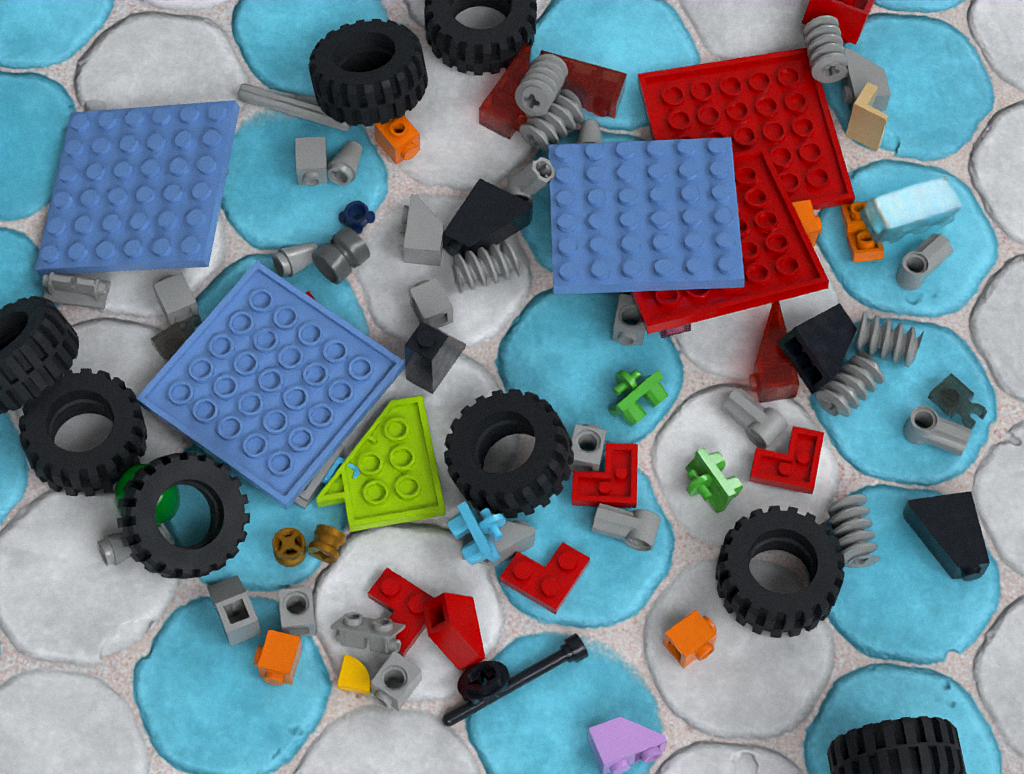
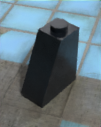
M480 178L443 232V249L452 257L460 254L464 260L467 251H472L477 257L478 248L483 247L488 251L489 245H498L528 226L533 217V205Z
M839 303L794 327L779 339L777 344L811 394H814L835 378L857 328Z
M421 321L404 345L406 380L433 394L465 349L466 343Z
M971 491L907 501L903 511L904 519L951 579L963 578L964 581H973L984 575L990 561Z

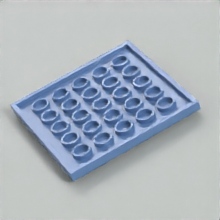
M235 100L71 112L35 270L40 275H49L51 272H55V274H79L209 267L240 109L238 103Z
M731 137L548 145L549 160L552 167L556 169L555 179L550 180L554 295L744 287L745 278Z
M256 261L136 398L141 407L220 463H224L234 473L282 507L288 509L406 367L404 360Z

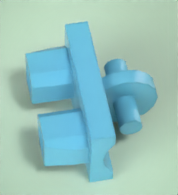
M466 501L459 504L457 507L460 512L452 517L447 524L457 539L471 532L474 540L461 547V552L466 561L474 565L485 559L492 563L500 559L501 556L489 534L493 536L495 541L503 537L500 528L506 523L503 514L492 515L489 508H485L480 512L484 519L482 521L476 508L469 507Z

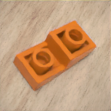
M871 201L841 205L844 231L853 263L884 259V248L877 231L878 220Z

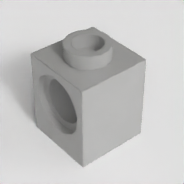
M325 136L295 138L298 185L317 186L328 183Z
M182 272L176 275L165 276L159 282L153 284L156 299L170 328L200 317L197 302Z
M438 278L430 281H420L413 288L409 289L410 305L419 323L422 321L436 328L453 323V307Z
M620 293L612 340L626 346H633L635 344L643 346L645 327L631 295ZM634 320L635 322H637V324L629 325L626 324L624 321Z
M575 424L572 437L573 445L571 447L574 453V462L572 465H568L572 472H599L607 430L600 429L593 424ZM590 445L594 450L589 452L583 451L580 446Z
M293 584L285 589L278 590L282 632L300 637L317 635L311 586L305 587L301 584ZM294 605L305 607V610L299 614L289 612V609Z
M393 651L370 682L371 693L374 694L372 696L373 699L385 708L392 706L399 711L422 681L421 668ZM393 678L400 679L403 682L402 686L396 689H391L385 684Z

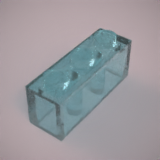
M945 175L871 198L859 214L875 244L885 241L894 243L907 234L919 235L932 226L938 225L940 228L950 224L955 220L954 215L961 209L962 204Z

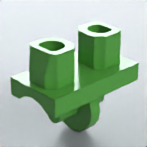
M635 369L630 374L624 370L617 372L615 379L618 384L612 390L617 396L624 391L627 394L608 410L611 415L616 417L620 414L627 423L633 426L647 414L637 402L641 396L652 407L657 406L668 397L666 390L659 382L664 377L659 370L647 376L638 385L636 381L641 377L638 370Z
M702 448L695 452L694 459L685 468L688 472L687 476L691 481L686 491L690 496L700 494L704 501L708 500L716 513H720L726 509L732 499L738 496L743 489V485L735 476L724 477L722 471L726 464L720 452L708 454L705 448Z

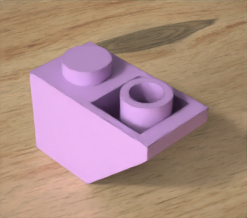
M622 717L593 726L588 730L587 739L602 774L609 772L621 774L629 770L631 764L642 760L644 763L653 762L662 756L667 745L665 735Z

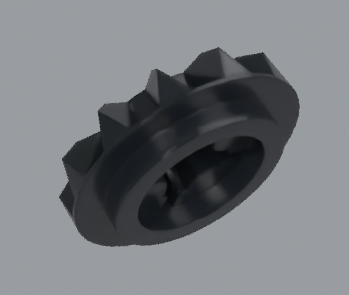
M491 660L483 661L469 667L462 673L458 680L457 688L464 701L470 700L475 705L484 700L488 704L490 698H500V691L509 688L508 681L511 677L503 663ZM484 678H486V679H487V685L482 686V685H483V682H484Z

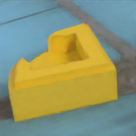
M344 654L337 688L370 695V677L365 666L356 658Z

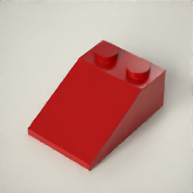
M810 0L802 24L806 25L812 19L819 16H834L839 21L843 42L856 45L876 0Z

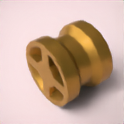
M317 525L314 531L315 539L308 544L307 552L318 560L327 563L337 562L339 558L338 549L346 541L345 534L328 525Z
M284 528L275 534L272 546L276 561L285 567H295L301 564L306 557L303 534L295 528ZM287 550H294V551H295V552L292 551V552H287V553H285Z

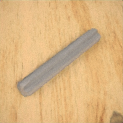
M246 83L241 84L238 91V99L244 102L343 131H348L350 128L346 122L341 124L333 120L332 117L327 116L318 104Z

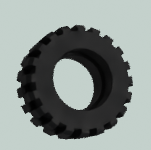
M425 0L424 19L427 43L432 47L433 54L439 59L442 58L443 64L449 68L456 66L458 72L467 74V71L474 72V75L483 76V72H490L491 75L500 73L501 68L508 70L515 66L516 60H523L527 55V50L532 48L534 35L536 34L537 2L536 0ZM484 6L499 11L506 19L492 28L473 29L461 24L455 17L468 8Z
M363 19L356 21L355 24H344L340 26L339 30H332L327 33L325 39L321 38L309 58V72L318 106L321 107V110L327 116L332 117L333 120L341 124L346 122L349 126L357 127L358 124H363L364 127L373 126L374 123L381 122L382 125L389 123L390 119L401 118L405 115V111H411L416 107L428 86L427 71L419 38L402 24L398 26L395 21L391 20L382 22L381 19H372V21L365 22Z
M30 296L27 299L24 297L18 299L13 304L11 302L6 304L0 310V414L7 413L8 410L15 411L20 409L22 405L35 401L39 395H44L54 383H58L63 378V374L70 370L73 360L77 358L79 337L55 304L47 298Z
M81 368L80 373H73L71 369L63 374V378L58 383H54L44 395H39L30 404H24L22 408L24 415L19 418L18 427L21 432L19 437L31 469H34L36 476L42 483L47 482L49 488L57 492L64 488L66 495L76 497L78 492H84L86 497L95 496V491L103 489L105 493L113 490L112 485L119 480L123 473L129 468L141 464L139 456L145 455L147 428L140 403H138L132 389L126 388L124 381L118 377H114L111 380L110 374L99 370L97 374H93L91 368ZM87 413L99 414L113 422L109 436L104 442L93 449L72 452L64 450L54 443L55 436L60 427L77 415Z
M502 389L492 391V396L485 398L482 395L475 399L477 403L469 407L467 405L460 411L462 414L461 418H455L450 428L453 433L447 434L444 444L448 449L444 452V460L448 466L447 471L465 499L470 501L472 506L480 512L485 508H489L492 514L504 513L507 519L517 518L518 513L521 512L527 516L535 513L534 508L542 505L543 508L551 503L549 498L553 494L558 496L564 489L561 483L563 480H569L572 472L568 465H572L574 462V453L571 449L573 444L557 412L553 410L552 406L545 399H539L537 394L529 391L523 395L520 389H509L508 393H503ZM513 434H526L535 437V445L531 455L517 469L501 474L489 473L483 470L484 460L488 451L500 439Z
M196 452L173 453L150 461L149 464L140 467L134 473L135 477L132 480L127 481L123 488L125 491L124 498L119 499L117 509H121V518H117L118 528L122 527L124 536L121 537L124 547L129 546L132 551L130 556L136 562L143 563L145 565L144 569L151 573L161 574V577L197 578L209 575L212 571L220 570L226 566L228 559L234 558L240 551L237 546L240 542H245L247 532L243 531L244 525L250 523V513H245L244 504H248L249 501L247 494L241 495L239 487L242 486L239 478H232L229 474L231 469L224 463L217 464L214 457L206 454L202 456L197 455ZM175 485L193 486L203 494L210 508L211 521L208 532L203 540L193 546L179 547L170 544L157 527L155 517L157 502L163 492Z
M778 505L769 506L768 512L763 513L761 508L751 511L749 520L743 516L735 523L734 529H729L724 538L723 545H721L715 579L718 581L716 588L720 598H725L723 606L729 614L734 611L737 613L735 621L742 626H745L746 623L752 625V632L761 635L762 630L771 632L770 636L774 638H781L782 632H788L789 637L800 635L802 628H805L808 632L817 627L819 620L824 621L830 614L844 581L845 572L843 568L845 566L844 554L838 553L841 545L837 537L830 538L829 533L831 529L824 522L818 525L815 522L816 516L809 512L805 516L797 513L798 508L789 506L787 511H781ZM768 550L785 551L793 554L803 562L809 572L810 582L807 587L795 593H775L765 589L754 579L749 569V563L754 556Z
M902 717L896 720L889 719L875 724L863 725L861 728H854L847 731L846 734L837 736L830 743L827 752L831 774H966L957 728L949 720H943L940 717Z

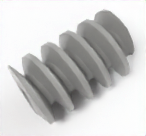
M829 15L812 19L803 29L811 74L815 80L821 83L839 81L848 74V69L846 68L848 60L845 55L846 51L843 46L844 42L841 37L839 21L836 17Z
M542 54L534 59L515 92V100L523 112L535 117L543 116L548 112L563 86L565 78L568 76V68L565 62L554 54Z
M563 89L556 96L546 114L529 118L526 124L519 127V131L528 144L548 153V145L559 143L558 136L565 138L568 135L567 130L573 131L576 128L575 122L581 124L584 121L582 104L572 91Z
M506 240L501 242L500 249L495 244L489 245L488 252L483 247L478 248L477 257L472 251H467L465 260L460 254L454 255L452 271L460 294L463 293L465 283H467L471 290H475V280H479L483 287L487 286V277L489 276L495 284L499 283V273H502L506 280H510V273L513 269L518 277H520L518 259L514 249Z
M864 311L854 341H857V351H861L866 344L869 345V355L872 356L878 348L881 349V359L884 360L890 352L893 353V363L896 364L904 356L905 367H909L915 360L924 331L918 338H916L914 327H911L904 334L902 323H899L892 330L890 319H887L880 326L879 316L877 315L870 322H867V312Z
M859 350L857 355L853 356L848 361V364H845L840 369V372L836 374L832 381L816 392V399L827 413L833 416L841 414L844 417H849L852 414L850 407L857 409L860 406L858 399L865 401L868 398L867 391L874 392L877 389L875 382L882 384L885 378L876 361L866 352Z
M865 495L846 496L836 500L828 507V514L831 517L830 525L834 529L832 535L837 537L841 545L838 553L844 554V567H868L880 559L878 555L869 554L876 551L878 546L876 543H867V541L875 537V533L869 530L865 531V529L873 524L871 519L863 518L870 513L868 507L861 506L868 500Z

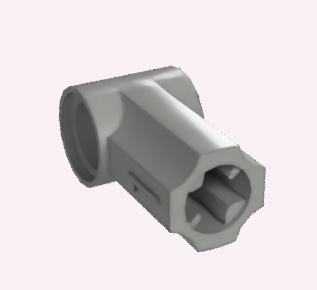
M543 157L532 161L525 168L512 169L508 176L507 192L533 204L534 194L546 186L550 180L555 179L556 169L552 167L550 160Z
M933 233L918 248L905 254L896 274V280L900 287L910 291L920 288L924 279L952 254L953 248L949 240L942 234Z
M741 388L735 389L722 404L721 410L742 426L750 441L761 449H766L788 427L785 418L777 410L771 407L764 408Z
M923 405L913 409L904 425L903 432L907 440L913 444L928 443L961 456L970 437L971 429L941 418L934 409ZM915 422H921L927 428H920Z
M599 503L592 532L623 540L627 546L635 550L651 551L661 518L649 510L636 509L630 512Z

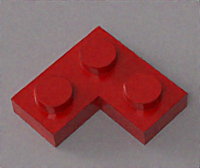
M793 426L787 454L756 448L749 482L812 495L824 432Z
M606 443L605 472L573 471L572 506L598 507L599 503L612 507L636 508L638 444Z
M564 542L561 543L546 567L517 551L500 576V582L556 615L589 565L590 558Z
M386 568L369 590L368 598L392 612L389 619L394 623L405 624V628L396 635V639L401 641V648L398 654L404 657L426 628L422 605L434 597L389 568Z

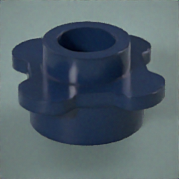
M353 201L345 207L344 211L339 213V221L346 223L357 234H360L368 223L375 221V213L369 211L368 207L361 201Z

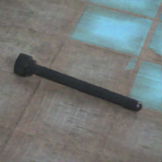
M575 633L564 639V644L560 645V650L512 676L508 681L509 688L500 691V698L566 661L568 663L573 661L578 663L587 658L589 655L580 637ZM492 697L489 699L488 704L484 700L475 705L468 701L446 713L442 718V722L447 727L453 726L500 698Z

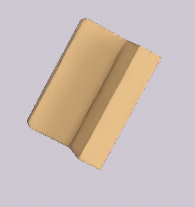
M867 82L854 102L845 136L877 151L881 145L889 116L873 108L878 86Z

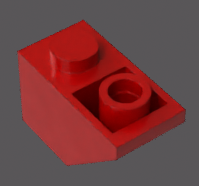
M444 592L422 605L428 636L458 670L464 671L486 659L473 597Z

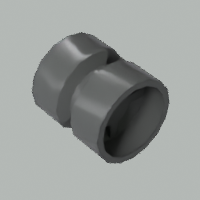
M346 226L333 235V238L330 240L331 244L324 243L311 256L321 274L336 285L340 284L351 274V267L356 268L360 266L371 255L363 239L354 230Z

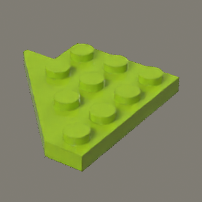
M423 395L391 400L316 497L317 507L345 503L350 532L446 515ZM350 463L357 466L361 472L354 479L352 478L355 471L348 468Z

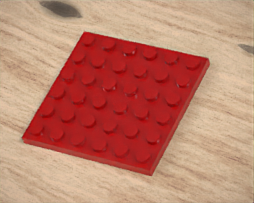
M807 48L638 74L637 82L652 140L731 137L733 153L765 146L791 202L811 200L813 210L854 203V191L823 86L811 74Z
M765 146L733 153L745 278L744 287L630 292L647 334L828 289L829 279Z

